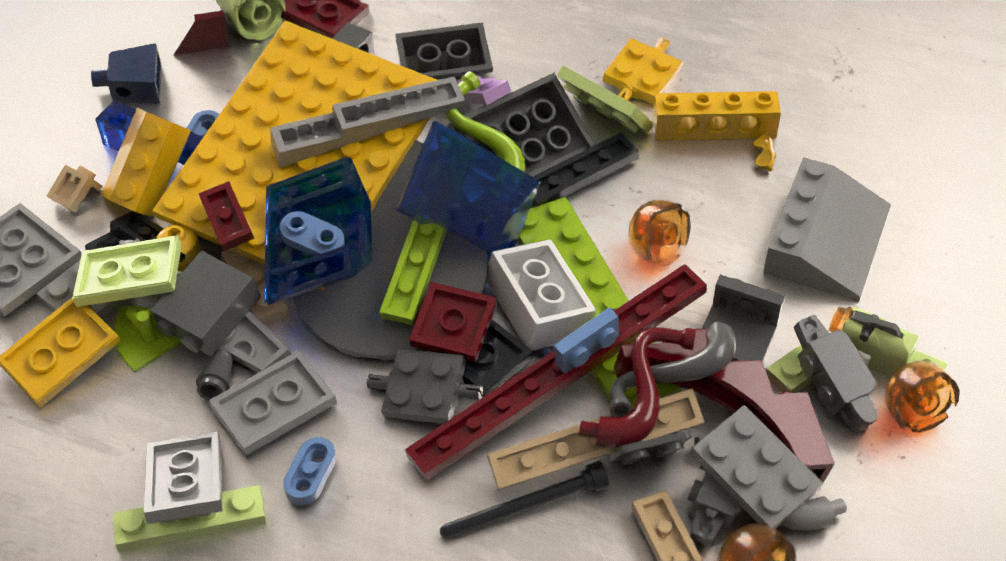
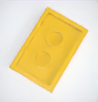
M71 297L0 355V367L41 408L117 345L121 339L88 305L76 307Z

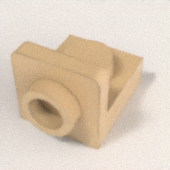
M65 164L46 197L76 213L90 188L92 187L100 191L103 186L94 180L96 174L81 165L76 170Z

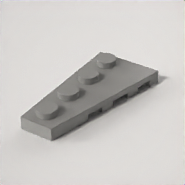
M250 311L217 349V351L229 352L235 361L257 373L291 355L289 348Z

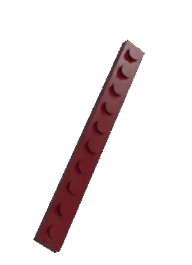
M683 264L614 310L619 319L620 336L617 337L612 345L607 348H601L592 354L582 366L574 367L565 374L556 365L555 353L552 351L406 448L405 452L408 459L424 479L428 481L619 352L621 345L633 343L641 332L657 327L706 294L707 284L686 264Z

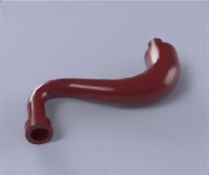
M656 327L641 332L635 339L631 351L637 390L636 405L633 411L628 415L617 418L600 416L599 424L581 421L579 435L597 438L596 446L613 448L640 442L645 439L656 426L660 413V398L648 360V346L653 342L679 344L683 349L693 350L696 329L685 328L681 331Z

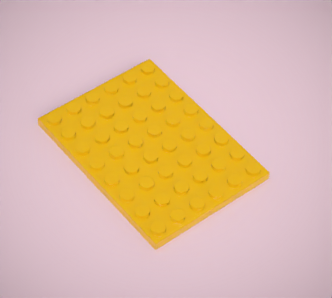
M284 21L152 211L156 218L172 225L178 224L193 230L197 236L220 245L198 193L229 181L254 236L253 240L229 250L323 290L414 141L418 139L431 117L281 168L278 165L271 145L270 127L332 113V105L424 84L436 81L437 79ZM300 211L338 227L344 234V252L335 260L324 261L289 246L284 242L281 235L280 224L282 219L289 213ZM296 224L293 225L292 228L297 229L302 227L303 225ZM325 237L322 241L329 242L333 238Z

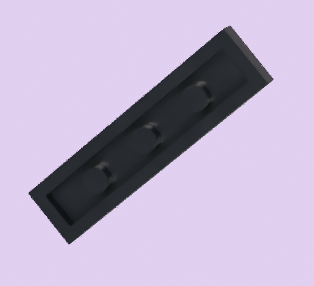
M620 132L521 182L519 192L533 207L564 198L639 159V150Z

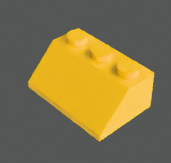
M137 108L101 195L134 212L155 218L152 210L167 189L191 130Z

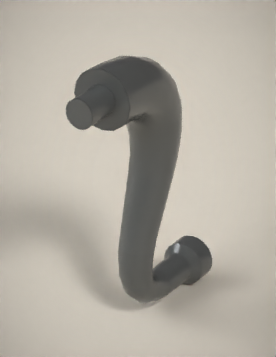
M714 322L706 334L707 345L700 352L679 361L651 366L655 383L693 381L712 376L723 370L732 361L736 351V336L732 327L722 322ZM634 370L620 376L612 385L610 392L611 402L609 404L612 417H623L632 411L631 403L625 397V392L629 388L636 386Z

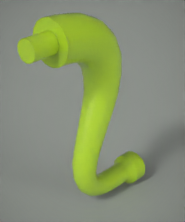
M468 71L461 77V82L458 85L464 96L469 91H475L481 85V82L473 72ZM457 108L444 112L446 118L453 126L490 147L499 158L500 169L490 180L489 185L491 189L488 192L496 200L499 198L503 199L513 191L515 192L521 185L525 175V159L517 144L504 133L465 117Z

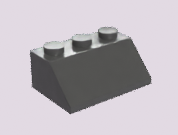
M483 22L395 34L398 65L431 78L464 76L468 71L474 74L493 72Z

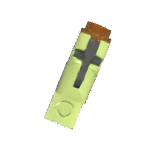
M841 306L838 307L830 323L829 332L839 330L847 333L858 351L871 356L868 369L931 396L934 395L948 363L915 350L919 335L899 328L897 324L888 322L876 314L871 315V313L859 308L849 306L845 309Z

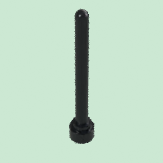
M600 460L587 464L585 469L580 471L579 476L443 524L439 530L440 535L446 539L583 489L587 492L593 490L595 493L610 487L607 472Z

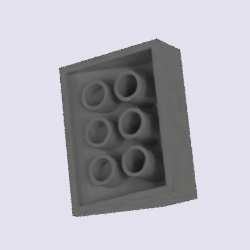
M555 73L515 90L488 105H483L464 114L467 118L504 133L517 144L525 159V175L522 182L595 145ZM449 122L443 132L445 139L449 145L473 151V159L468 173L485 193L491 189L489 185L490 180L500 169L499 158L490 147L462 132Z

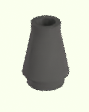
M217 351L213 359L197 377V392L203 399L209 401L230 389L234 357L229 352Z

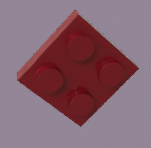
M431 282L409 338L410 346L436 353L463 355L467 361L476 363L497 306L496 297Z

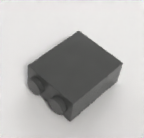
M201 250L176 279L175 291L164 293L150 311L157 322L155 327L168 338L175 336L189 350L195 353L200 350L212 357L260 299L261 294L253 277Z

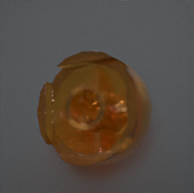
M652 200L644 203L637 209L630 220L628 228L629 243L636 255L658 266H669L680 257V255L675 253L679 250L680 245H687L691 230L690 215L687 211L682 210L681 204L670 200Z
M917 360L903 365L891 375L885 386V405L893 420L900 428H910L913 433L932 430L942 424L949 417L946 411L952 403L956 407L960 397V389L954 378L937 364L928 361Z
M755 523L745 525L728 535L721 547L718 561H796V549L776 529Z

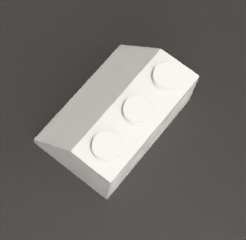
M551 239L492 252L486 282L523 344L532 351L555 345L595 315V307Z

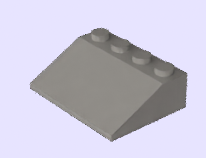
M803 157L768 246L763 273L860 301L891 204L834 165Z

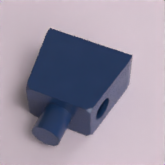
M157 43L111 51L108 54L107 68L91 70L93 87L108 86L114 102L159 104L162 63Z

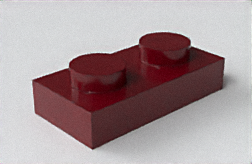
M229 181L198 193L223 252L254 239Z

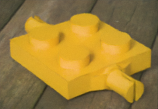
M664 37L660 38L653 48L630 38L604 72L603 82L616 87L620 91L618 96L627 101L630 98L641 99L654 105L655 93H664L680 72L683 61L664 53L670 46L669 40L666 39L664 41Z

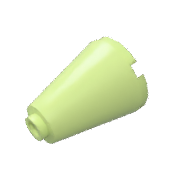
M215 0L237 32L246 39L265 40L272 36L282 24L283 20L280 18L282 10L285 11L284 0Z

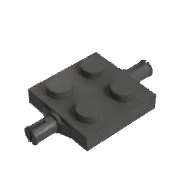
M398 349L393 369L388 376L369 374V379H367V387L369 389H383L386 391L381 412L384 417L444 424L453 418L454 410L461 398L480 400L482 398L481 395H483L482 385L464 384L463 374L467 361L463 355Z

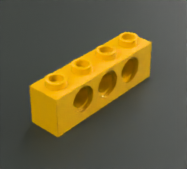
M778 92L655 93L653 110L655 141L757 139L763 134L769 135L771 139H776L781 116Z

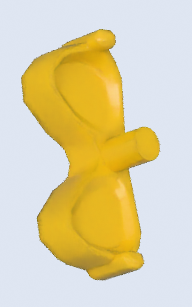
M763 134L753 142L756 149L762 150L756 158L755 164L758 168L762 170L768 169L771 172L775 162L774 158L777 155L773 151L771 137Z

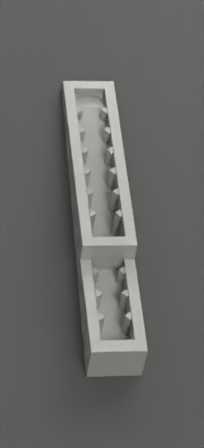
M454 76L332 105V113L270 127L271 145L278 165L281 168L465 105V99Z

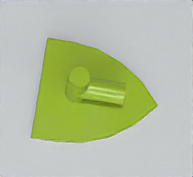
M120 306L115 320L114 331L121 339L117 344V349L134 373L182 343L179 338L175 336L168 338L155 327L157 322L150 311L151 308Z

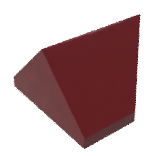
M223 10L194 14L195 21L173 56L230 47Z

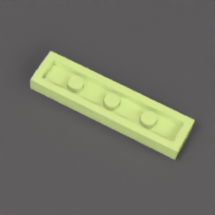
M256 485L222 492L223 511L174 519L168 522L147 524L144 507L113 513L117 551L121 552L266 524L261 487Z

